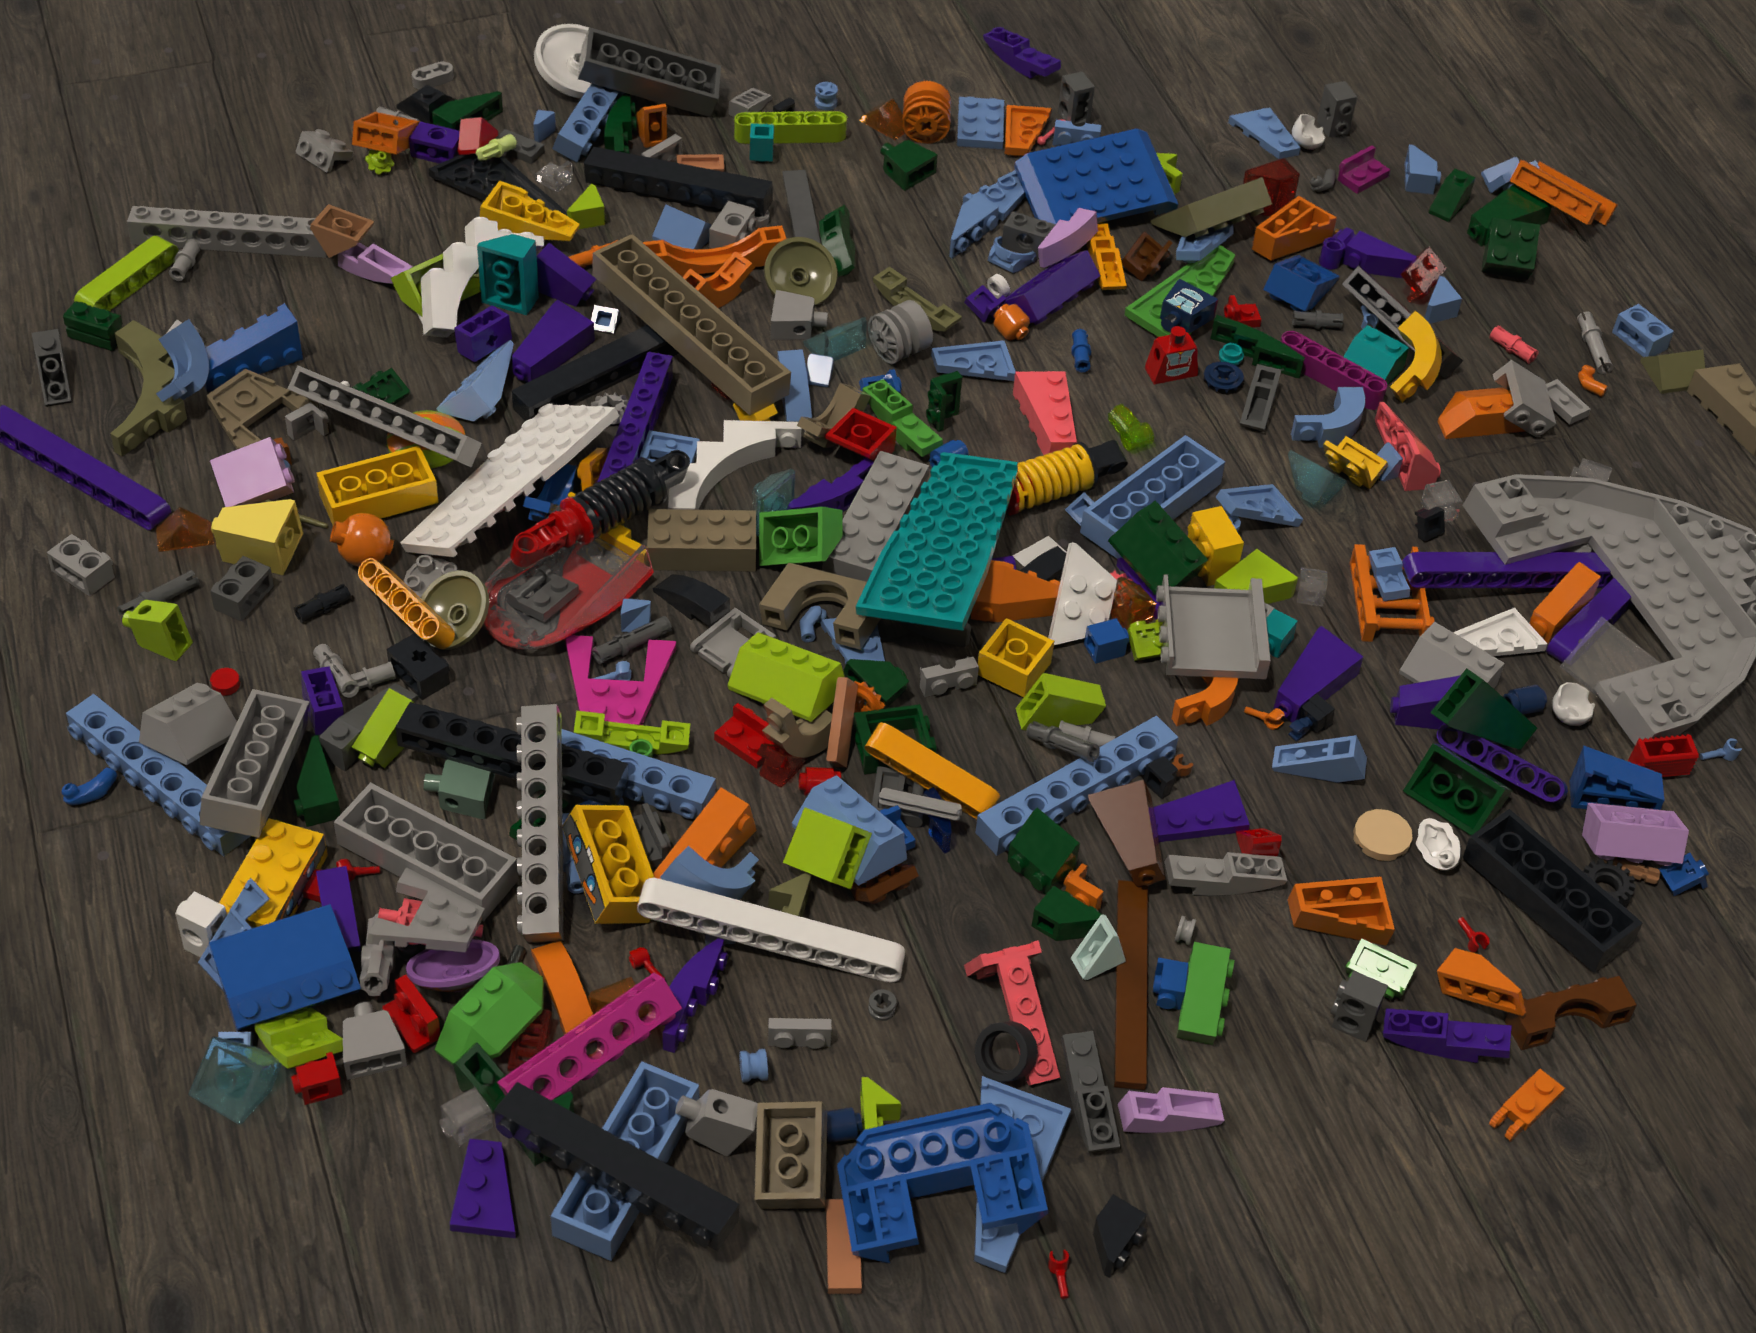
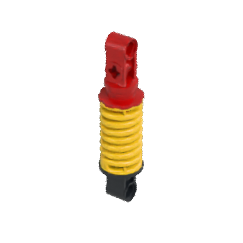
M1110 440L1092 448H1088L1083 442H1077L1071 448H1063L1061 451H1053L1034 459H1028L1026 462H1019L1018 474L1006 514L1011 516L1021 512L1024 507L1030 509L1034 505L1039 506L1042 503H1048L1060 497H1067L1069 494H1076L1077 491L1095 489L1099 477L1118 473L1128 465L1117 441Z

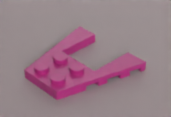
M571 635L566 638L565 645L579 711L605 714L604 721L643 725L651 707L653 696L657 694L663 674L667 672L673 653L676 652V641L648 640L644 681L590 679L593 636Z

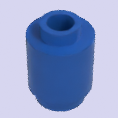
M951 440L931 451L929 462L931 467L937 466L942 452L969 455V452L961 440Z

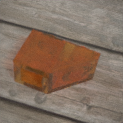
M1124 577L1117 578L1111 610L1112 619L1117 618L1122 628L1126 630L1134 622L1146 621V624L1152 622L1156 602L1141 585Z

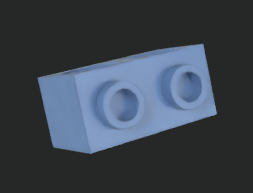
M1637 304L1618 314L1612 333L1641 356L1648 357L1658 355L1667 350L1674 331L1640 304Z

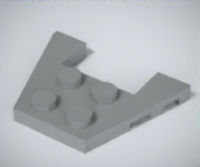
M405 868L397 883L396 892L422 899L423 902L409 926L377 917L368 934L367 943L379 945L380 940L395 941V946L407 947L408 943L426 944V949L466 952L483 919L485 908L414 870Z

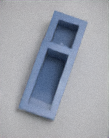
M803 350L778 351L777 360L791 371L790 392L788 396L782 398L786 422H799L801 416L812 418Z

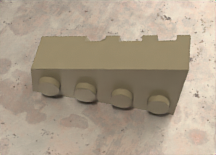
M1741 364L1695 370L1687 392L1692 397L1697 396L1702 401L1700 405L1706 411L1711 410L1718 416L1717 421L1722 426L1730 428L1733 431L1732 436L1753 456H1756V387Z

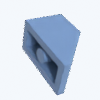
M1409 145L1405 159V191L1433 194L1435 185L1439 186L1441 172L1437 171V161L1416 146Z

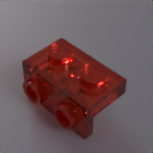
M1430 247L1424 249L1400 274L1413 290L1406 298L1409 302L1415 298L1421 300L1430 293L1429 287L1435 286L1440 275L1447 269Z

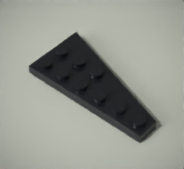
M476 153L458 155L428 169L430 177L482 201H485L497 183L502 181L526 190L530 198L535 201L540 199L545 202V207L552 211L558 210L567 216V212L503 156L480 161Z

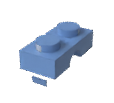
M1056 120L1053 145L1062 146L1100 137L1101 125L1085 123L1084 126L1078 127L1073 125L1072 121Z

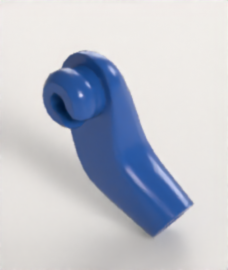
M105 768L96 777L83 785L77 786L76 784L68 783L63 786L61 791L64 796L63 800L69 805H80L100 799L108 792L118 775L113 769Z

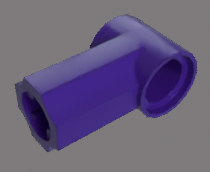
M1346 227L1343 230L1340 229L1333 237L1324 240L1319 257V264L1322 267L1332 270L1339 267L1341 259L1345 254L1346 245L1355 236L1354 230Z

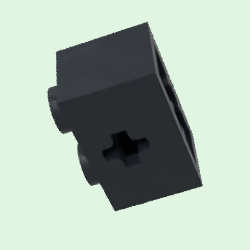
M415 633L387 648L388 662H391L395 674L421 700L450 684V667L445 658L438 657L433 652L430 644L425 640L422 641Z

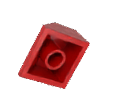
M852 408L826 434L825 439L875 461L880 451L890 454L895 451L897 427Z

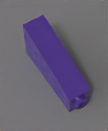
M556 300L512 355L513 374L518 379L528 383L555 370L595 341L594 322L563 302Z
M1320 626L1279 688L1274 709H1281L1285 713L1283 717L1292 723L1295 720H1299L1301 706L1308 702L1316 693L1324 700H1327L1359 674L1363 656L1323 626Z

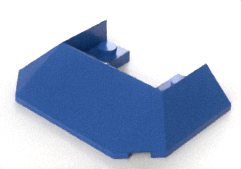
M992 1103L865 1129L856 1139L857 1144L848 1156L844 1155L837 1164L852 1254L855 1256L890 1263L889 1250L919 1244L910 1198L975 1185L984 1230L1017 1223L1019 1235L1048 1214L1029 1124L1019 1118L1014 1119L1003 1113L1001 1108Z

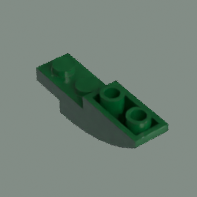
M625 93L615 103L606 120L605 149L629 153V147L624 145H628V140H632V131H636L635 102L630 103V94Z
M843 205L825 215V218L819 221L821 242L834 258L837 267V278L848 275L855 268V242L850 237V211Z

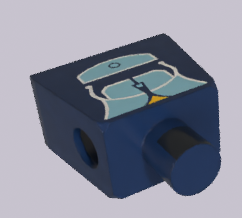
M1179 279L1163 300L1160 314L1161 325L1166 331H1171L1173 327L1180 326L1190 334L1215 318L1218 299Z

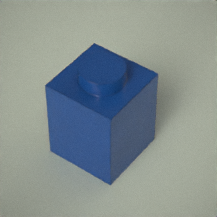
M1117 618L1087 626L1084 646L1095 664L1125 656L1126 647L1129 643V634L1125 628H1122Z

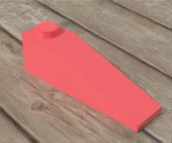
M1379 402L1375 423L1384 444L1389 442L1403 458L1398 476L1404 490L1434 489L1437 478L1441 474L1439 463L1435 461L1432 452L1385 402Z

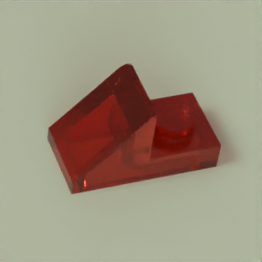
M761 744L757 754L765 758L759 775L776 786L783 787L806 763L808 758L795 757L776 744Z

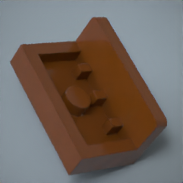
M1144 231L1121 260L1122 265L1140 281L1147 275L1152 277L1161 267L1158 262L1162 264L1171 252L1168 249L1173 242L1168 240L1162 247Z
M900 863L859 886L853 882L850 891L854 900L875 904L884 900L886 893L908 887L910 881L919 875L915 865Z

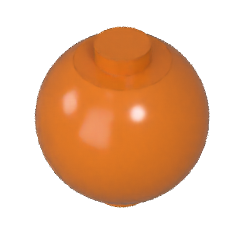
M369 513L351 515L343 523L335 521L330 535V542L337 544L342 558L358 567L369 558L381 562L385 555L389 556L391 554L394 540L390 539V531L384 521Z

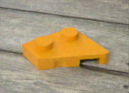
M596 448L578 465L577 475L581 479L582 491L597 483L608 456L607 448Z

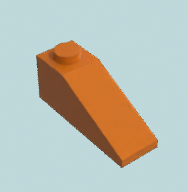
M1454 948L1437 970L1443 994L1521 1016L1526 1013L1521 989L1482 955Z

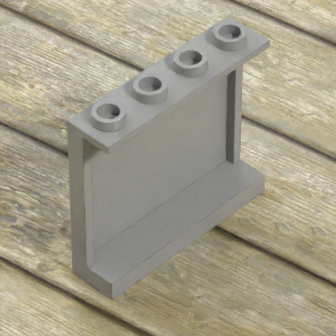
M1168 575L1163 576L1162 586H1157L1156 601L1161 602V606L1158 607V622H1162L1163 626H1160L1159 642L1164 643V647L1161 648V663L1166 664V675L1250 679L1267 678L1271 660L1262 579L1251 578L1248 590L1169 587Z

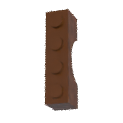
M1620 976L1608 979L1602 977L1593 983L1585 985L1575 984L1566 990L1555 993L1552 991L1545 992L1539 997L1528 1000L1523 998L1526 1013L1521 1016L1508 1012L1504 1021L1506 1025H1512L1511 1034L1522 1051L1548 1044L1556 1027L1555 1020L1561 1017L1571 1015L1584 1017L1604 1029L1629 1022L1637 1004Z

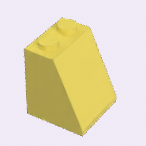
M291 499L223 507L219 516L214 518L211 526V531L216 540V547L223 562L236 564L242 556H245L271 567L272 573L284 575L303 536L295 500Z

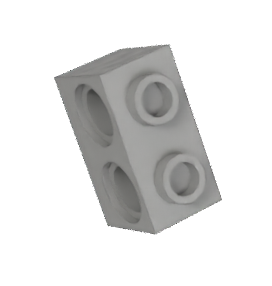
M73 534L47 552L51 571L88 596L93 595L115 578L111 558L106 553H100L94 549L86 540H80Z

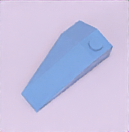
M510 340L494 350L476 368L475 372L461 382L462 386L456 392L452 391L436 408L438 412L470 421H475L481 416L486 419L496 411L494 406L502 396L514 343Z

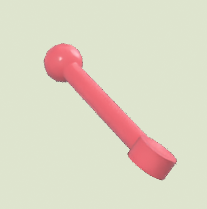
M1055 127L1046 135L1039 137L1037 143L1044 145L1046 140L1054 134Z

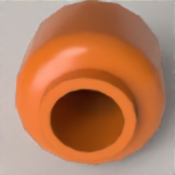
M1004 304L995 312L994 327L1006 340L1010 341L1015 338L1021 340L1028 334L1030 319L1018 305Z

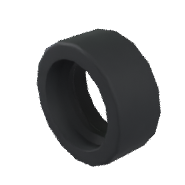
M1014 1021L994 1023L983 1029L976 1040L974 1050L976 1063L981 1072L989 1079L1000 1083L1019 1080L1028 1075L1034 1068L1038 1056L1037 1043L1031 1031L1023 1024ZM1001 1033L1011 1034L1019 1044V1063L1012 1070L1000 1068L993 1057V1043L995 1038Z

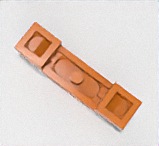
M557 941L531 949V954L540 976H543L560 1018V1026L565 1035L593 1014L572 960L562 942Z

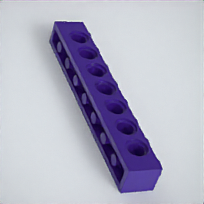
M653 352L647 353L597 482H601L602 479L617 473L621 469H625L626 466L634 463L640 457L649 430H654L673 379V356Z

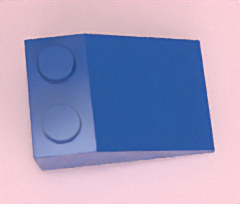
M1297 255L1275 263L1263 290L1270 293L1269 296L1277 301L1284 300L1290 303L1292 309L1303 312L1312 309L1338 281L1340 276Z

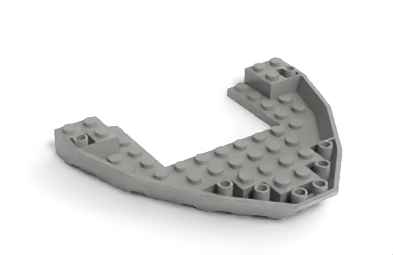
M1515 474L1473 486L1462 506L1505 565L1589 543L1598 557L1609 568L1612 576L1631 595L1630 600L1673 656L1674 660L1600 681L1594 688L1634 745H1636L1639 738L1642 740L1644 738L1649 739L1650 737L1653 739L1655 737L1660 738L1661 736L1665 738L1666 736L1671 737V735L1676 737V735L1681 734L1697 723L1745 680L1756 657V534L1751 528L1681 500L1594 478Z

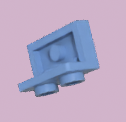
M1517 157L1481 172L1490 193L1501 188L1505 191L1514 184L1510 182V179L1519 164ZM1536 160L1533 161V162H1530V164H1532V165H1534L1535 167L1539 168V166H1538Z

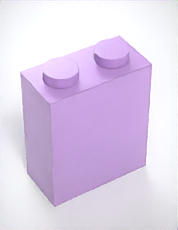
M269 437L210 460L225 507L262 503L267 499L273 501L294 493L291 484L295 482L294 476L290 468H286L283 459L287 457L281 443L277 444Z

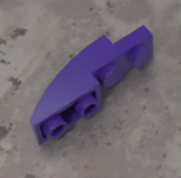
M996 27L991 32L983 35L985 42L999 58L1028 78L1038 74L1046 77L1061 69V60L1030 48L1029 39L1017 33H1012L1002 27Z
M865 458L859 464L853 465L843 476L837 477L832 484L822 479L816 485L810 486L801 496L793 499L789 503L787 510L827 507L843 510V512L848 510L874 462Z
M716 939L695 954L683 966L669 986L682 1009L676 1012V1017L665 1025L663 1031V1050L676 1052L679 1042H684L688 1032V1024L686 1022L688 1017H694L697 1005L706 1006L709 996L715 995L719 983L717 974L719 970L724 971L728 960V953L724 952L723 939Z
M1386 1008L1383 1037L1426 1054L1478 1063V1056L1510 1058L1512 1025L1449 1021L1448 1013Z

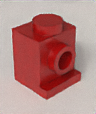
M332 1052L326 1053L327 1059L309 1061L304 1065L296 1067L297 1074L291 1076L295 1095L302 1094L304 1105L343 1095Z

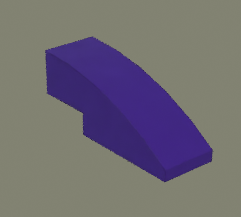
M347 866L316 871L321 905L331 904L349 954L361 952Z

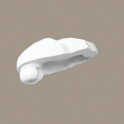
M1431 818L1425 819L1420 823L1416 845L1425 861L1442 871L1454 869L1461 860L1462 851L1459 839L1453 833L1452 827L1449 823H1442Z

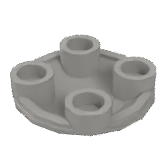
M421 555L417 558L416 563L407 571L404 582L421 598L432 582L448 572L457 571V566L455 563L444 559Z

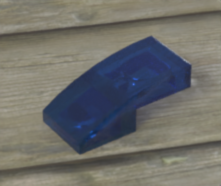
M934 787L924 791V796L942 800ZM927 815L930 819L928 834L944 854L948 853L951 842L950 820Z

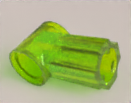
M1120 404L1109 412L1108 420L1119 432L1122 445L1127 451L1130 452L1154 442L1151 426L1146 422L1140 423L1128 407Z

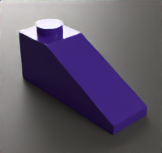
M1359 231L1346 245L1342 264L1353 269L1359 266L1368 274L1417 280L1423 259Z

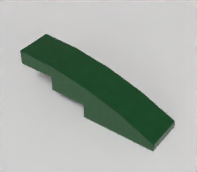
M1216 315L1210 339L1226 344L1235 343L1239 345L1244 356L1253 358L1252 365L1254 366L1259 364L1280 369L1281 374L1300 378L1305 359L1304 356L1264 332Z

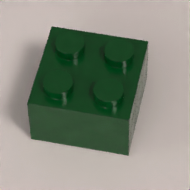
M1492 218L1487 228L1481 272L1529 279L1535 267L1540 225Z

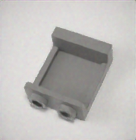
M1510 360L1493 373L1494 381L1511 391L1514 405L1504 412L1505 419L1535 437H1539L1556 424L1545 380L1513 360Z

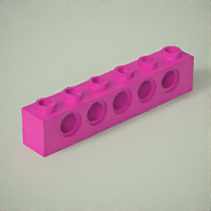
M652 973L497 1083L506 1096L516 1082L533 1090L534 1082L539 1078H545L544 1087L537 1091V1093L552 1101L554 1098L556 1099L571 1091V1086L581 1079L585 1081L593 1077L598 1072L597 1068L605 1062H612L620 1058L624 1054V1049L632 1043L637 1044L649 1037V1031L656 1026L671 1022L676 1017L675 1013L681 1010L682 1007L664 978L656 973ZM648 1004V1014L643 1018H639L638 1012L640 1007ZM623 1022L621 1034L613 1036V1027L617 1023ZM597 1040L596 1051L587 1055V1045L591 1041ZM566 1059H571L570 1069L565 1073H560L561 1063Z

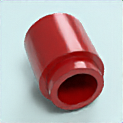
M805 767V772L799 773V790H804V796H808L813 787L836 775L841 778V771H834V768Z

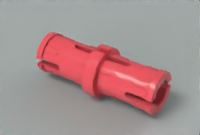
M1499 325L1490 334V339L1506 348V352L1519 356L1528 364L1533 362L1538 355V350L1523 342L1520 336L1510 334Z

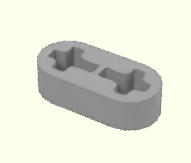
M437 62L414 70L412 72L413 87L416 89H421L426 85L435 87L452 81L454 77L453 66L448 62Z

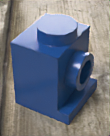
M1158 957L1152 990L1153 993H1158L1156 1006L1164 1009H1181L1188 971L1187 962Z

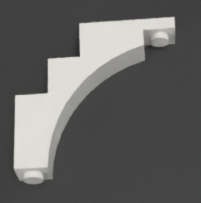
M724 420L723 442L697 441V463H690L683 482L669 489L668 509L699 510L708 492L731 472L750 463L775 457V447L801 448L802 428L797 426L798 422Z

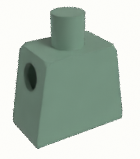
M446 760L442 775L426 773L424 791L438 792L440 808L443 810L485 819L495 773Z

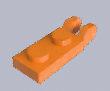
M1539 1069L1503 1104L1499 1111L1494 1114L1489 1124L1493 1128H1497L1507 1117L1511 1119L1514 1124L1507 1129L1505 1137L1511 1141L1522 1130L1526 1131L1563 1094L1565 1087L1542 1069Z

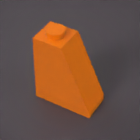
M1578 562L1536 607L1529 624L1549 644L1553 637L1593 599L1601 576L1581 562Z

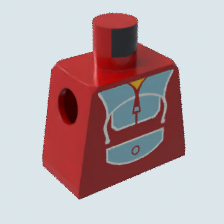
M1175 326L1171 329L1170 335L1157 337L1154 340L1145 364V370L1154 385L1198 375L1197 346L1183 327Z

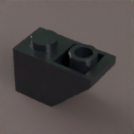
M1114 1194L1096 1217L1093 1237L1102 1270L1108 1278L1112 1276L1116 1269L1122 1270L1131 1255L1128 1251L1133 1244L1139 1246L1147 1233V1229L1144 1228L1147 1214Z

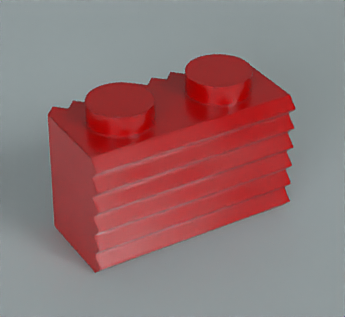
M1682 734L1681 737L1679 735H1676V737L1671 735V737L1666 736L1665 738L1662 736L1660 738L1655 737L1654 739L1651 737L1649 739L1644 738L1643 740L1639 738L1628 761L1661 773L1662 777L1687 775L1692 771L1695 761L1699 758V754L1692 736L1689 734L1686 736Z

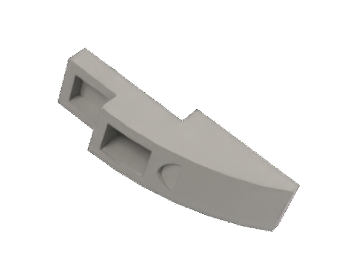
M1227 852L1223 859L1168 855L1165 860L1169 885L1191 887L1193 895L1242 894L1277 887L1287 882L1282 858L1276 856Z

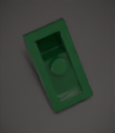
M477 1042L453 1064L459 1089L461 1091L471 1089L489 1112L494 1113L496 1107L505 1097L497 1083L505 1075Z

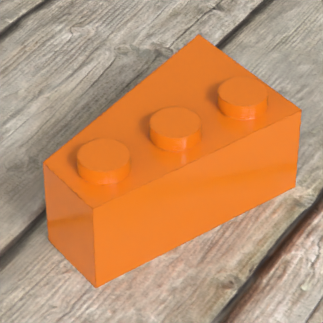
M1298 196L1256 227L1252 250L1269 260H1274L1323 243L1325 239L1333 236L1337 217Z
M1382 877L1294 884L1288 898L1294 927L1361 940L1362 938L1368 942L1387 946L1395 931Z

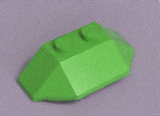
M521 962L493 967L449 1011L436 1044L435 1052L453 1065L474 1043L478 1042L491 1059L500 1056L543 1012V977Z

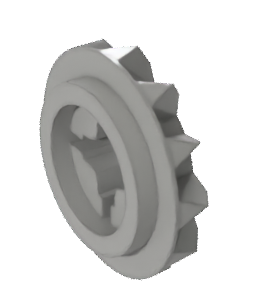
M605 392L603 397L596 396L595 401L591 402V406L609 407L608 405H612L616 408L619 417L611 424H618L622 420L629 400L626 399L625 395L618 396L616 392L613 395H609Z

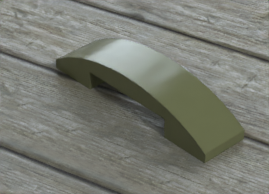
M890 266L873 277L876 287L893 306L907 300H912L919 304L926 313L932 330L947 331L962 319L961 315L945 304L936 307L907 287V278Z

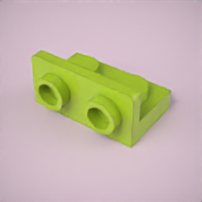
M1158 619L1155 620V623L1146 624V621L1134 622L1127 629L1134 661L1161 657V648L1164 647V643L1159 642V630L1163 623L1158 622Z

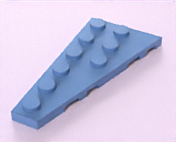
M982 1076L980 1105L992 1103L1001 1108L1002 1112L1014 1119L1019 1118L1029 1124L1041 1182H1043L1069 1119L1071 1109ZM976 1200L974 1261L1005 1273L1020 1238L1017 1223L984 1230L978 1200Z

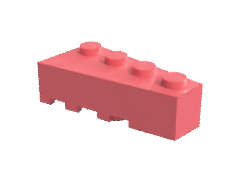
M1015 372L1013 396L1015 400L1019 401L1020 410L1023 415H1026L1029 421V428L1031 432L1035 433L1037 443L1043 455L1057 450L1061 451L1063 448H1071L1074 443H1077L1066 372Z

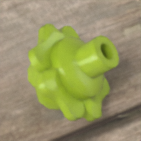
M370 150L369 155L365 158V161L368 163V169L375 171L377 175L383 172L389 173L391 167L394 166L391 153Z

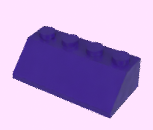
M1086 250L1050 265L1007 295L1004 304L1018 305L1029 317L1030 323L1033 322L1034 325H1037L1047 319L1046 314L1049 312L1052 314L1063 308V302L1067 303L1079 296L1078 291H1085L1094 285L1093 281L1101 275L1089 252Z

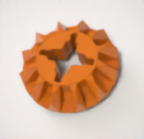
M854 681L858 685L854 713L880 710L885 707V704L880 701L881 695L874 692V687L869 688L865 681L862 683Z

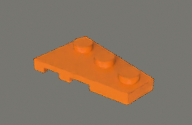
M1007 105L1005 155L1024 156L1030 153L1051 116L1052 108Z

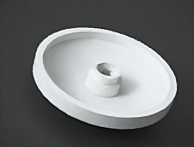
M576 24L553 26L543 32L537 41L534 51L535 65L541 76L552 87L564 94L581 99L591 85L589 82L578 79L582 45L589 28Z

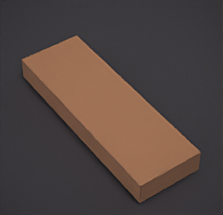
M838 677L826 757L829 763L840 768H847L858 688L855 682L845 677Z
M826 1199L828 1294H861V1257L852 1254L843 1199Z

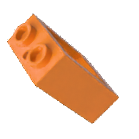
M374 112L354 121L352 145L398 154L410 148L409 137L419 124V121Z

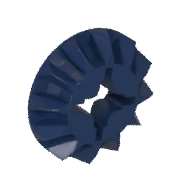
M1214 362L1204 370V381L1207 382L1208 387H1215L1216 392L1219 390H1224L1225 393L1229 390L1236 391L1239 386H1242L1243 372L1234 364Z

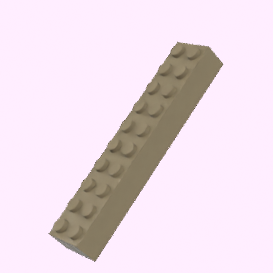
M631 234L593 252L592 275L746 413L752 415L789 395L791 371L636 236Z

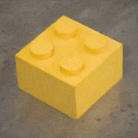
M1222 506L1192 512L1191 522L1188 525V537L1208 559L1207 563L1198 573V576L1202 577L1206 586L1215 585L1216 579L1240 562L1244 542Z
M1006 618L979 652L978 675L1025 697L1038 678L1051 664L1055 641Z

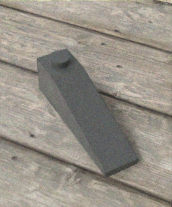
M395 683L339 717L319 736L326 761L346 771L358 759L360 754L352 748V745L389 688L411 699L413 702L418 699V695Z

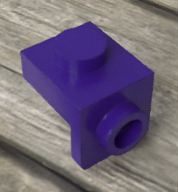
M982 285L969 295L964 303L985 323L991 317L995 319V312L1004 305L1007 298L1002 295L997 299Z

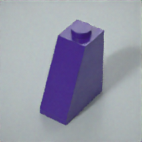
M550 243L537 255L539 293L575 307L582 299L586 302L595 291L591 287L596 278Z
M1461 675L1399 686L1397 696L1392 697L1390 703V713H1395V725L1438 729L1444 722L1430 712ZM1455 728L1448 729V731H1457Z

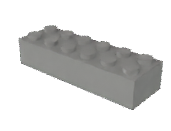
M880 451L843 518L842 538L827 560L823 562L822 571L867 582L881 551L894 530H899L900 520L903 515H908L910 512L912 500L918 498L921 494L920 487L923 482H928L929 465Z
M252 689L201 797L200 825L260 837L307 729L309 701Z
M371 782L334 821L337 844L401 877L405 868L414 870L485 908L482 921L490 915L519 880L517 858Z

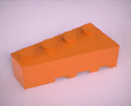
M720 787L653 873L654 878L661 879L660 877L688 846L708 863L721 868L757 831L750 805Z

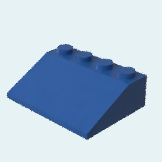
M331 904L208 942L236 1032L255 1027V1024L356 994L361 989Z

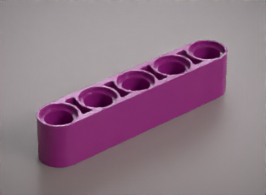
M1286 331L1282 334L1280 342L1305 357L1301 373L1336 392L1338 387H1363L1365 394L1364 407L1367 409L1376 410L1378 409L1379 402L1384 401L1387 382L1383 378L1298 332Z

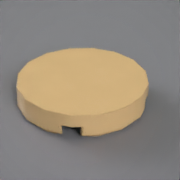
M1382 809L1367 811L1361 815L1353 831L1354 841L1356 845L1359 844L1363 848L1362 852L1369 857L1383 861L1395 860L1397 856L1405 855L1413 839L1412 829L1404 818L1397 813Z

